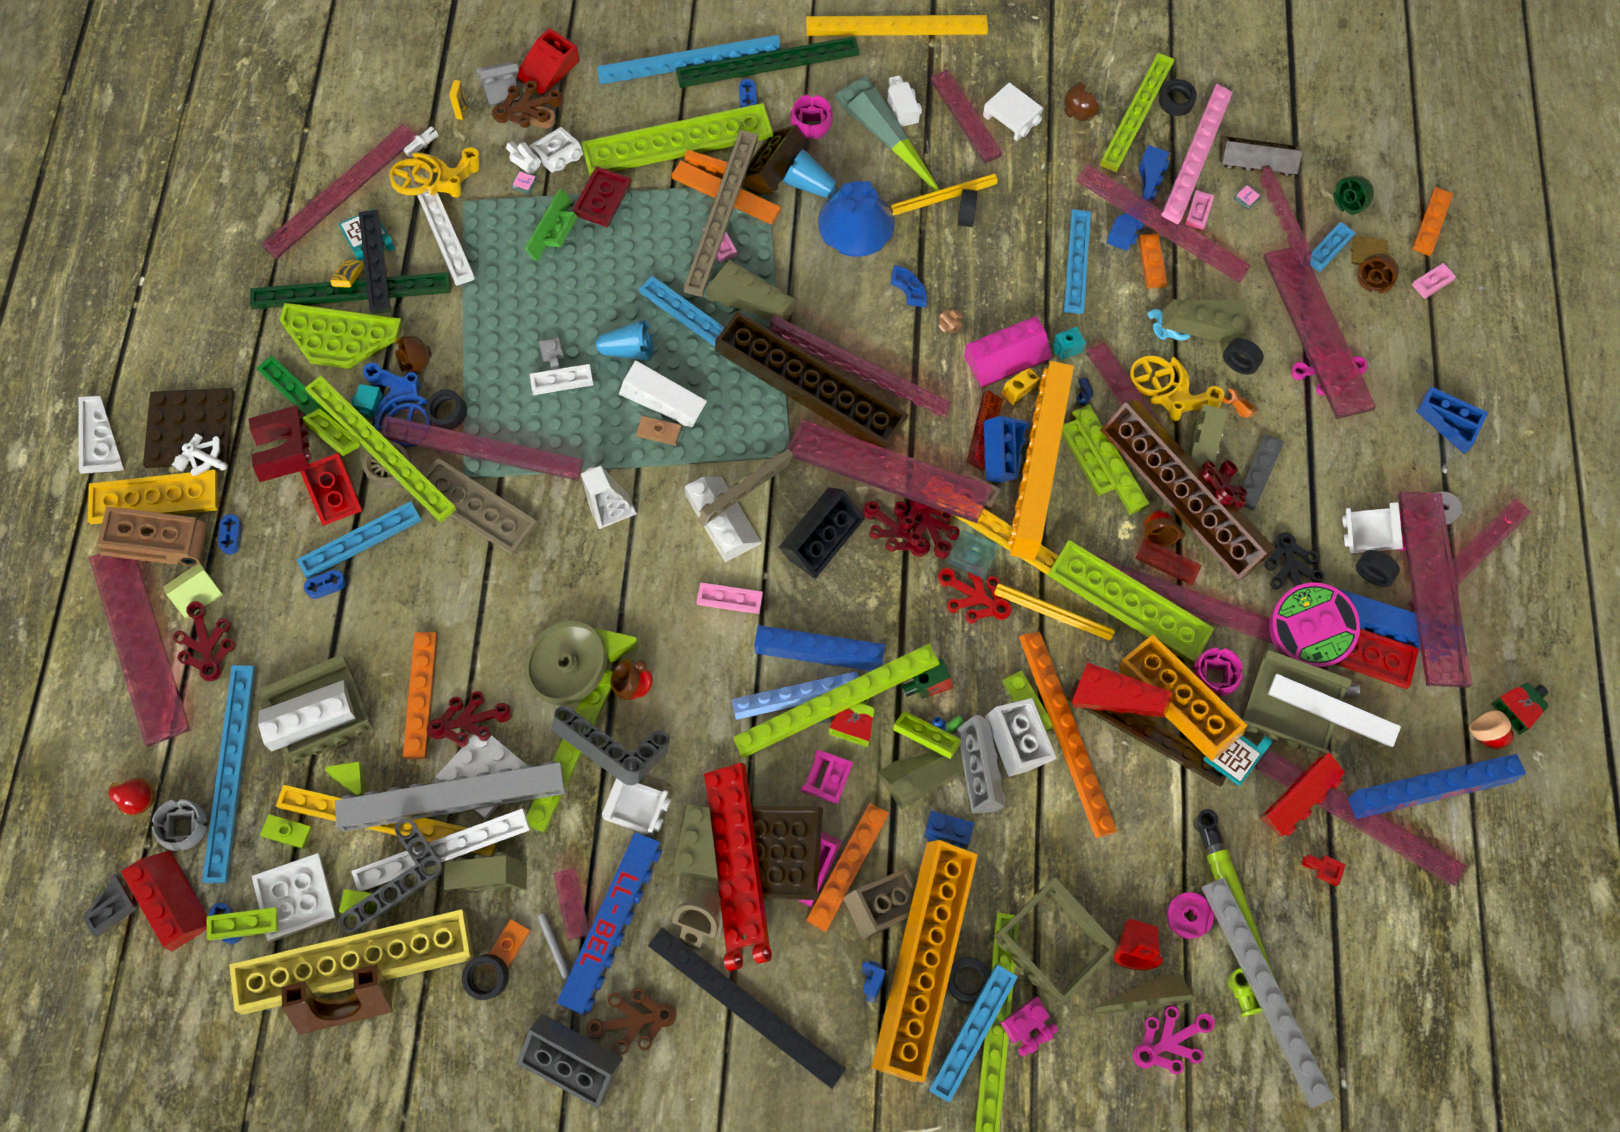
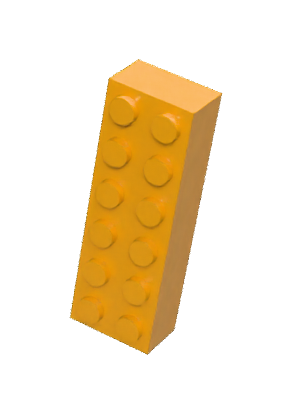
M1153 634L1122 659L1119 671L1123 675L1171 691L1173 698L1166 717L1211 761H1214L1244 734L1248 725Z

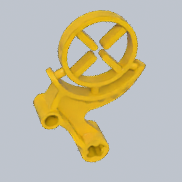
M472 147L465 148L462 151V159L456 168H449L442 160L425 153H412L413 159L397 162L391 168L389 175L392 187L404 195H419L429 190L428 193L431 196H434L437 192L449 193L452 197H459L462 193V181L469 177L471 173H476L480 170L479 152ZM407 166H414V168L411 171L412 177H414L415 182L423 185L416 188H409V186L412 183L411 177H409L408 172L400 169ZM421 168L429 173V179L417 175ZM433 173H437L438 177L433 184ZM394 175L406 179L402 186L394 181Z
M1144 356L1136 360L1131 367L1129 378L1133 388L1143 395L1153 396L1151 403L1153 405L1162 404L1169 412V418L1173 421L1180 420L1183 412L1191 410L1200 411L1203 405L1220 408L1224 391L1217 386H1211L1205 393L1191 395L1189 393L1188 373L1181 362L1175 357H1172L1171 361L1167 362L1158 356ZM1148 362L1157 363L1165 368L1156 371L1152 378V384L1156 390L1147 389L1139 385V383L1148 381L1152 374V368ZM1142 364L1147 374L1134 378L1135 368ZM1173 367L1177 371L1179 383L1174 382L1175 374ZM1169 374L1170 382L1162 388L1157 378ZM1172 386H1173V387H1176V388H1175L1174 390H1172L1171 392L1165 394L1166 392H1168V391L1170 390V388H1171Z

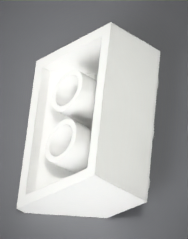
M1032 698L997 706L985 716L986 720L990 722L993 738L1008 776L1028 772L1056 759Z

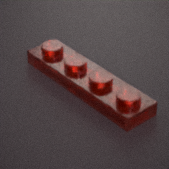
M989 390L983 392L967 457V463L980 471L986 470L984 421L998 417L1003 402L1002 398Z

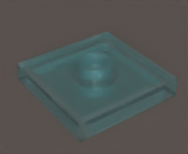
M962 530L948 557L947 563L985 579L1000 546Z

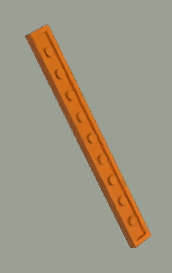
M1040 632L1023 634L1019 637L1094 836L1099 838L1113 835L1117 832L1116 826Z

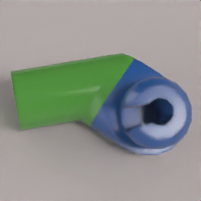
M959 715L949 722L944 721L940 717H935L932 720V725L950 734L964 724V720Z

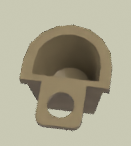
M699 887L686 902L680 904L676 909L672 923L682 926L679 940L683 944L699 949L704 935L715 939L718 930L717 917L721 905V898L716 891L707 887ZM686 934H694L697 937V941L689 940Z

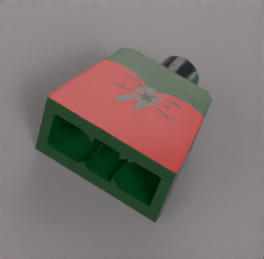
M943 658L938 660L940 665L912 677L913 681L902 685L906 697L919 692L921 699L953 688L952 679Z
M1525 683L1503 694L1491 704L1496 710L1503 712L1508 717L1511 726L1521 735L1530 729L1548 708V703L1543 699L1548 695V690L1541 684L1533 688L1529 683Z

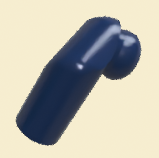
M1087 377L1078 381L1082 391L1079 395L1077 394L1076 400L1080 405L1088 404L1094 395Z

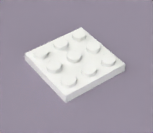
M473 735L469 740V744L459 750L438 773L436 778L447 782L453 781L455 777L459 776L477 777L476 775L482 772L495 774L499 773V770L506 768L518 770L527 764L492 735L487 741H480L477 736ZM499 805L474 810L487 819Z
M319 853L252 876L259 909L279 908V932L266 933L268 942H273L337 919L322 858Z

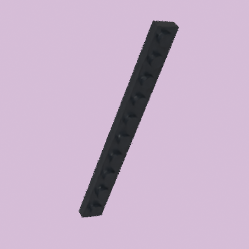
M663 927L649 943L648 947L830 1089H833L846 1070L843 1066Z

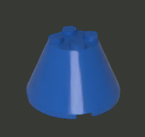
M868 181L845 183L838 192L825 202L818 217V228L824 242L828 246L831 245L837 249L838 253L847 256L862 257L878 252L891 239L894 231L895 222L891 208Z

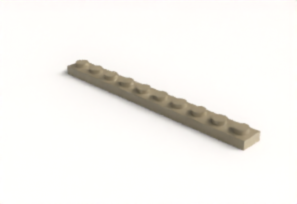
M739 131L685 282L684 293L701 297L704 295L758 142V134Z

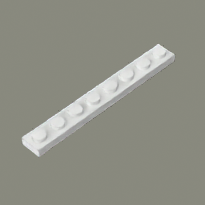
M414 166L405 167L409 177H411L413 187L422 186L423 184L415 182L414 177H412L411 171ZM423 168L417 174L427 179L430 177L429 173ZM429 190L417 195L455 285L475 280L438 193L431 196L428 193Z
M520 809L429 842L440 861L445 862L530 831L531 828L525 810ZM425 845L413 848L416 855L422 854L425 850ZM405 851L352 871L357 890L362 892L390 882L414 866L415 862L409 853ZM431 861L426 865V868L434 866L437 863L435 861Z

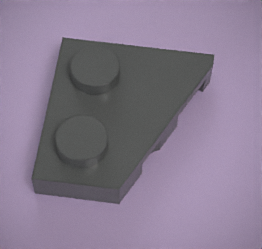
M115 874L110 876L109 880L111 882L103 893L100 892L97 895L94 904L83 916L91 934L96 938L137 909L121 880Z

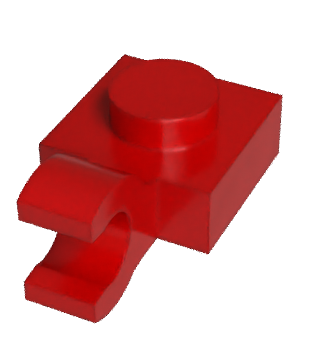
M1308 854L1307 857H1303L1301 863L1305 868L1316 870V878L1334 886L1340 884L1346 864L1326 855L1322 856L1320 860Z

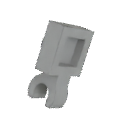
M559 337L539 341L543 361H550L552 370L560 369L558 359L563 358Z

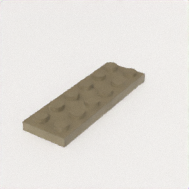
M439 458L423 475L456 507L457 510L450 516L512 556L538 525L535 519Z

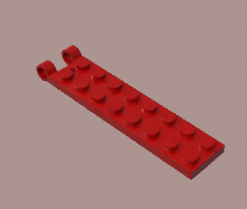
M741 762L704 774L714 841L718 890L721 898L720 906L726 946L724 965L728 971L743 967L741 948L755 945L752 949V955L757 964L769 962L772 959L746 766Z

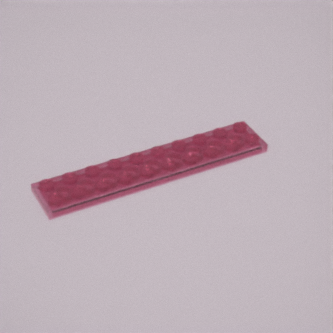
M1299 245L1265 253L1263 259L1335 418L1340 419L1374 411L1376 405L1302 246Z
M805 420L801 421L787 448L794 454L793 458L975 523L978 522L992 491V486Z
M1401 491L1398 494L1426 686L1469 688L1473 684L1442 494Z
M100 553L88 557L144 744L150 747L191 731L138 560L101 556Z

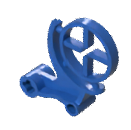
M376 363L367 364L363 369V374L368 383L373 387H390V392L382 399L376 409L374 428L378 432L385 430L392 442H396L405 448L415 447L424 442L431 431V421L427 418L426 412L422 408L423 404L426 405L427 400L419 396L422 384L417 375L410 372L406 377H399L387 370L381 369ZM403 402H418L417 405H416V404H413V403H404V404H400V403H403ZM393 407L386 417L385 424L381 425L384 416ZM409 409L406 420L411 428L424 431L418 439L407 442L409 429L405 427V423L392 420L398 412ZM415 410L425 415L426 425L412 423ZM390 425L405 427L401 441L391 436Z

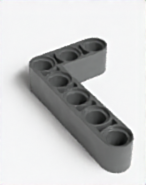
M561 706L554 712L553 731L626 785L637 784L667 754L670 736L663 730L654 731L631 753L571 708Z
M408 818L399 820L396 823L395 832L415 862V865L345 911L339 919V925L344 931H359L441 875L443 871L442 862L414 821ZM404 824H411L413 827L412 832L407 836L402 835V826ZM419 842L424 843V852L416 855L413 851L414 845ZM431 861H435L438 865L436 872L428 874L426 872V865ZM409 875L417 876L418 882L414 887L406 885V879ZM390 888H395L398 892L396 899L393 901H389L386 898V892ZM374 901L377 904V911L370 915L366 911V906L369 902ZM350 915H355L357 918V924L353 928H348L346 925V919Z

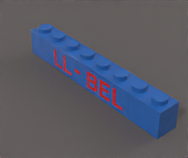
M1512 754L1359 789L1348 798L1355 818L1360 819L1511 784L1523 777L1526 772L1518 755Z
M637 832L634 833L559 996L557 1003L560 1006L585 1016L587 1011L591 1012L596 1000L593 996L596 990H601L605 981L603 974L606 968L610 969L614 962L615 955H613L616 946L620 947L625 934L622 932L625 925L629 926L632 922L635 903L639 904L644 892L641 891L644 883H649L653 874L651 870L653 863H658L663 850L660 849V842Z

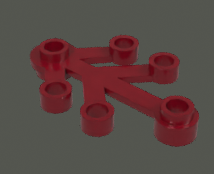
M1226 459L1220 465L1219 471L1210 460H1207L1202 465L1204 471L1201 473V476L1205 481L1213 484L1216 489V499L1221 504L1231 505L1234 503L1240 509L1247 504L1244 498L1248 494L1247 491L1240 485H1230L1231 477L1238 472L1237 466L1231 460Z
M923 493L915 494L910 501L912 509L903 518L901 525L904 529L911 530L919 513L923 519L916 530L911 532L908 541L914 546L919 545L923 533L928 529L935 544L934 553L936 557L945 559L950 555L952 545L950 542L942 540L937 528L946 532V536L950 540H957L960 530L955 526L948 525L953 518L952 513L932 505L927 495ZM930 513L939 516V520L932 517Z
M869 501L864 505L862 514L865 518L869 520L877 518L890 528L882 529L879 525H873L869 531V535L873 539L888 538L885 544V548L888 551L910 550L916 557H923L929 553L930 543L923 538V535L921 543L917 546L910 544L908 541L910 533L901 525L907 510V505L904 502H897L894 507L898 524L880 511L877 502ZM919 514L915 518L919 522H915L913 532L923 519ZM896 538H903L907 542H899Z
M194 601L188 604L186 612L189 617L194 619L199 642L188 637L183 631L175 632L173 640L179 645H186L201 653L203 662L194 658L186 650L179 652L177 659L184 665L189 664L198 669L203 680L212 682L221 676L222 667L220 664L227 653L235 649L236 644L230 638L223 639L220 644L221 648L214 658L212 657L211 651L222 634L231 629V623L225 618L219 619L216 622V628L208 638L203 618L206 614V608L202 603ZM197 609H201L198 615L194 614ZM226 622L227 626L221 629V624ZM184 635L183 640L178 641V636ZM231 642V646L225 648V644ZM188 654V659L182 661V657ZM214 668V673L209 675V669Z
M475 691L470 695L471 702L459 717L451 720L456 711H460L463 708L461 698L452 697L449 700L450 707L442 717L432 720L427 725V733L436 740L446 737L456 742L459 747H465L469 744L467 733H456L452 729L461 728L477 736L480 741H487L491 737L489 728L486 726L478 727L474 723L496 718L501 723L507 722L512 718V710L508 704L499 703L492 710L473 714L477 707L485 701L482 692Z

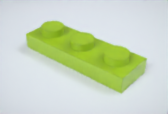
M321 409L303 417L304 424L342 456L360 447L358 439Z
M1022 670L1003 679L1002 683L1013 702L1032 698L1045 731L1052 729L1053 726L1048 714Z
M906 711L894 723V731L949 759L952 758L961 744V739Z
M277 907L207 916V940L209 941L279 932V908Z

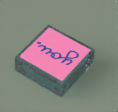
M519 170L511 187L513 190L530 195L537 182V176Z
M1247 184L1234 196V200L1249 210L1260 200L1262 195Z

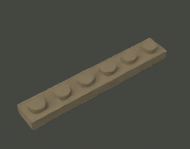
M789 449L783 453L778 452L769 463L764 462L755 473L750 472L741 483L736 482L727 493L719 494L713 503L705 504L700 509L699 524L704 527L789 465L794 454Z

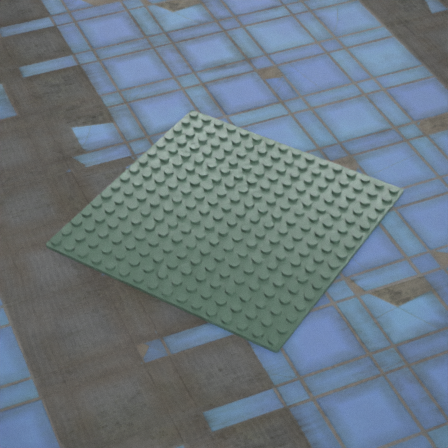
M691 187L627 191L608 228L578 217L562 246H546L538 261L532 259L525 250V247L555 195L467 200L463 202V252L475 279L463 283V400L467 406V415L464 419V475L475 479L586 471L588 468L602 466L604 470L761 460L772 459L778 452L783 453L787 449L790 450L786 395L716 353L715 346L650 301L639 291V288L653 276L724 327H726L735 313L739 311L781 337L780 324L760 318L759 315L751 312L749 314L742 312V309L733 306L731 308L724 306L723 303L718 301L707 300V288L703 297L684 293L683 288L715 198ZM741 187V189L769 201L768 194L759 195L744 187ZM581 194L568 195L571 199V204L566 212H572ZM734 208L726 232L737 251V256L721 263L716 258L707 286L725 264L731 260L776 287L771 225ZM640 320L648 321L650 329H647V331L653 337V356H649L651 360L607 356L597 351L596 340L599 339V335ZM559 337L563 358L558 359L560 369L590 364L593 380L592 386L533 395L530 374L552 370L550 361H543L539 341ZM635 360L707 401L693 427L684 426L670 417L619 395L623 381ZM642 416L681 425L682 429L676 446L637 437L636 433Z

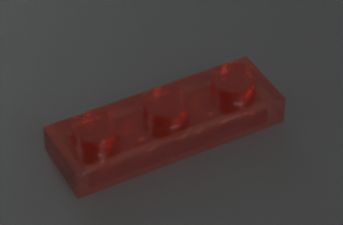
M1146 539L1143 540L1135 557L1136 560L1190 585L1194 584L1202 565Z

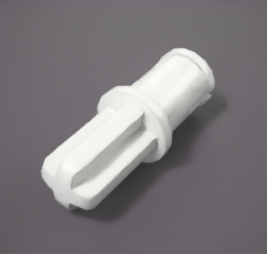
M429 127L423 134L417 135L415 140L404 148L405 154L413 157L412 153H418L421 149H426L427 145L438 137L437 131L432 132L434 128Z

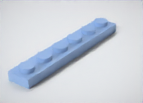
M857 671L731 699L734 714L737 720L799 706L859 676Z

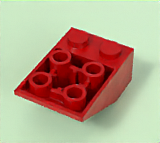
M547 29L532 46L519 67L516 78L525 84L531 80L535 81L538 88L537 93L543 96L580 62L577 46L553 29Z

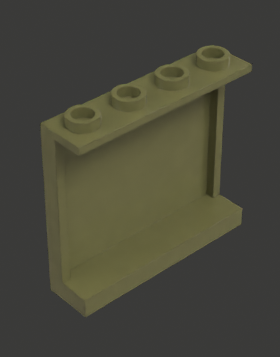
M1270 650L1265 651L1242 715L1243 721L1248 725L1246 731L1257 734V732L1264 733L1268 738L1277 742L1281 739L1287 742V746L1295 749L1303 747L1308 749L1307 753L1319 757L1321 754L1329 753L1327 746L1335 723L1268 695V691L1274 676L1279 674L1343 701L1346 689L1350 688L1352 679Z
M342 654L259 689L261 697L266 701L267 707H271L342 680L345 681L357 720L283 747L285 753L283 757L290 764L301 763L310 755L322 754L331 746L345 744L348 739L354 736H363L369 732L368 730L373 729L349 664Z

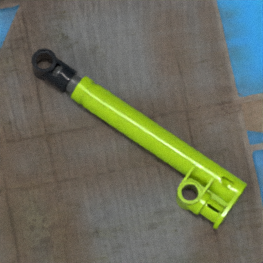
M1204 809L1194 818L1193 825L1200 834L1204 848L1208 849L1210 853L1207 859L1209 865H1211L1215 881L1221 878L1225 879L1274 977L1233 862L1230 860L1229 851L1223 849L1222 844L1224 841L1217 824L1218 816L1213 810ZM1201 817H1206L1210 821V826L1204 825ZM1239 968L1227 976V985L1233 991L1235 998H1238L1242 1009L1240 1017L1243 1018L1263 1012L1242 969ZM1236 975L1243 977V986L1237 984Z

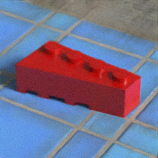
M1087 662L1072 704L1074 708L1165 717L1173 696L1171 691Z

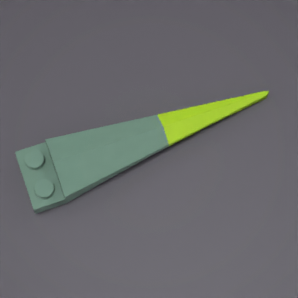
M866 76L835 93V99L849 115L891 148L934 191L939 190V187L878 89L873 87Z

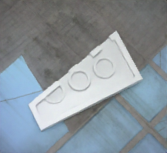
M78 397L80 473L124 471L101 397Z

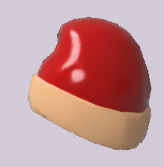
M1498 710L1486 712L1473 721L1469 727L1472 735L1481 744L1495 750L1509 746L1514 739L1510 720L1503 712Z

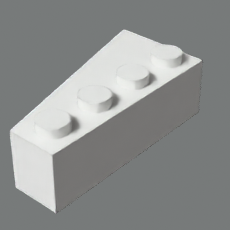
M636 360L626 375L619 395L670 417L684 426L690 427L694 426L707 402Z

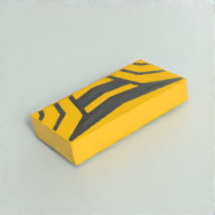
M454 80L449 96L456 119L463 120L467 102L461 81Z
M344 260L330 280L332 286L351 287L364 268L363 261Z

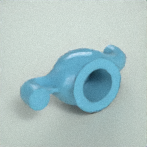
M1156 308L1148 312L1150 319L1155 318L1157 320L1153 324V330L1158 338L1162 340L1173 338L1179 341L1190 338L1189 334H1180L1179 332L1162 328L1161 310Z

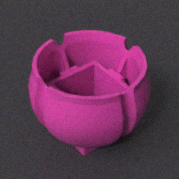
M808 94L798 98L791 110V125L796 124L807 139L822 138L829 131L833 122V112L829 102L819 95L811 98ZM802 121H821V123L807 125L802 123Z
M1218 647L1204 651L1197 657L1193 665L1194 674L1218 697L1233 693L1239 687L1243 678L1241 660L1234 652L1226 648L1219 651ZM1207 669L1223 670V683L1207 682Z

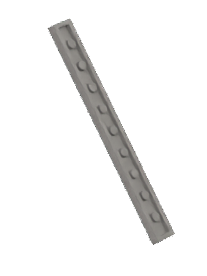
M1221 878L1203 886L1202 890L1310 1108L1333 1099L1334 1097L1225 879Z

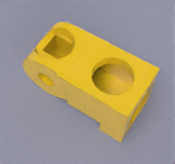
M1028 368L1007 381L1001 394L1014 406L1023 396L1033 391L1039 385L1041 378L1031 368Z

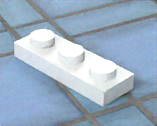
M590 364L530 374L533 395L593 385Z

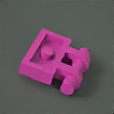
M1033 997L1000 1022L1012 1043L1019 1040L1022 1042L1023 1046L1018 1049L1022 1057L1029 1053H1034L1038 1050L1040 1044L1044 1041H1050L1053 1038V1034L1058 1031L1054 1023L1048 1027L1045 1026L1044 1021L1050 1016L1039 997ZM1036 1029L1038 1035L1031 1038L1028 1033Z

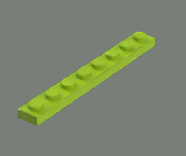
M1157 53L1107 148L1100 166L1117 173L1175 59Z
M605 670L598 686L581 700L576 710L579 715L594 726L612 690L610 681L613 672ZM563 739L553 761L562 765L566 789L582 752ZM562 795L534 799L527 814L530 828L542 833L546 832Z

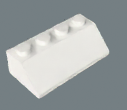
M722 476L702 477L684 486L686 498L698 518L701 514L700 509L705 504L713 503L719 494H725L729 491ZM738 503L704 526L725 562L762 544Z
M342 680L260 710L258 726L264 745L271 751L357 719L345 681Z

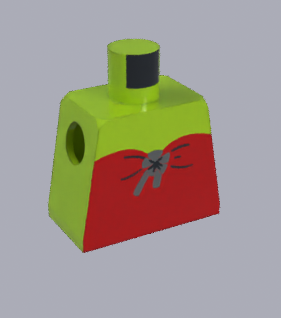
M869 698L837 713L830 725L829 735L868 747L874 715V708L867 706Z

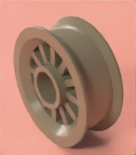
M389 441L411 463L406 450L400 444ZM366 451L362 465L370 482L383 489L400 486L401 484Z

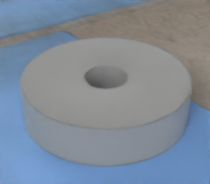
M1437 492L1428 500L1426 511L1434 522L1448 525L1460 516L1462 506L1459 499L1453 494Z

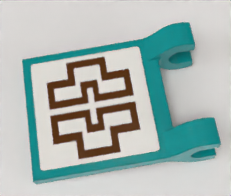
M359 215L338 225L357 260L364 263ZM381 222L383 242L389 252L396 248Z
M1241 736L1214 761H1211L1206 756L1203 760L1235 784L1241 786L1273 740L1265 736L1259 745L1256 746L1247 738Z

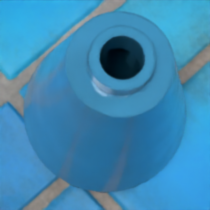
M803 149L795 158L794 164L790 166L783 180L787 185L824 198H828L829 195L832 197L838 189L836 186L837 181Z
M640 320L599 335V339L596 340L597 351L607 356L651 360L649 356H653V337L647 331V329H650L648 321Z

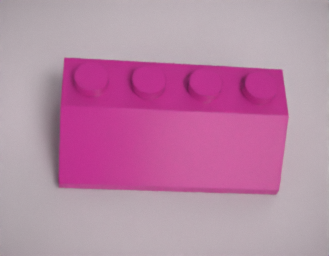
M1037 316L968 343L964 351V358L981 388L1052 359L1046 331Z

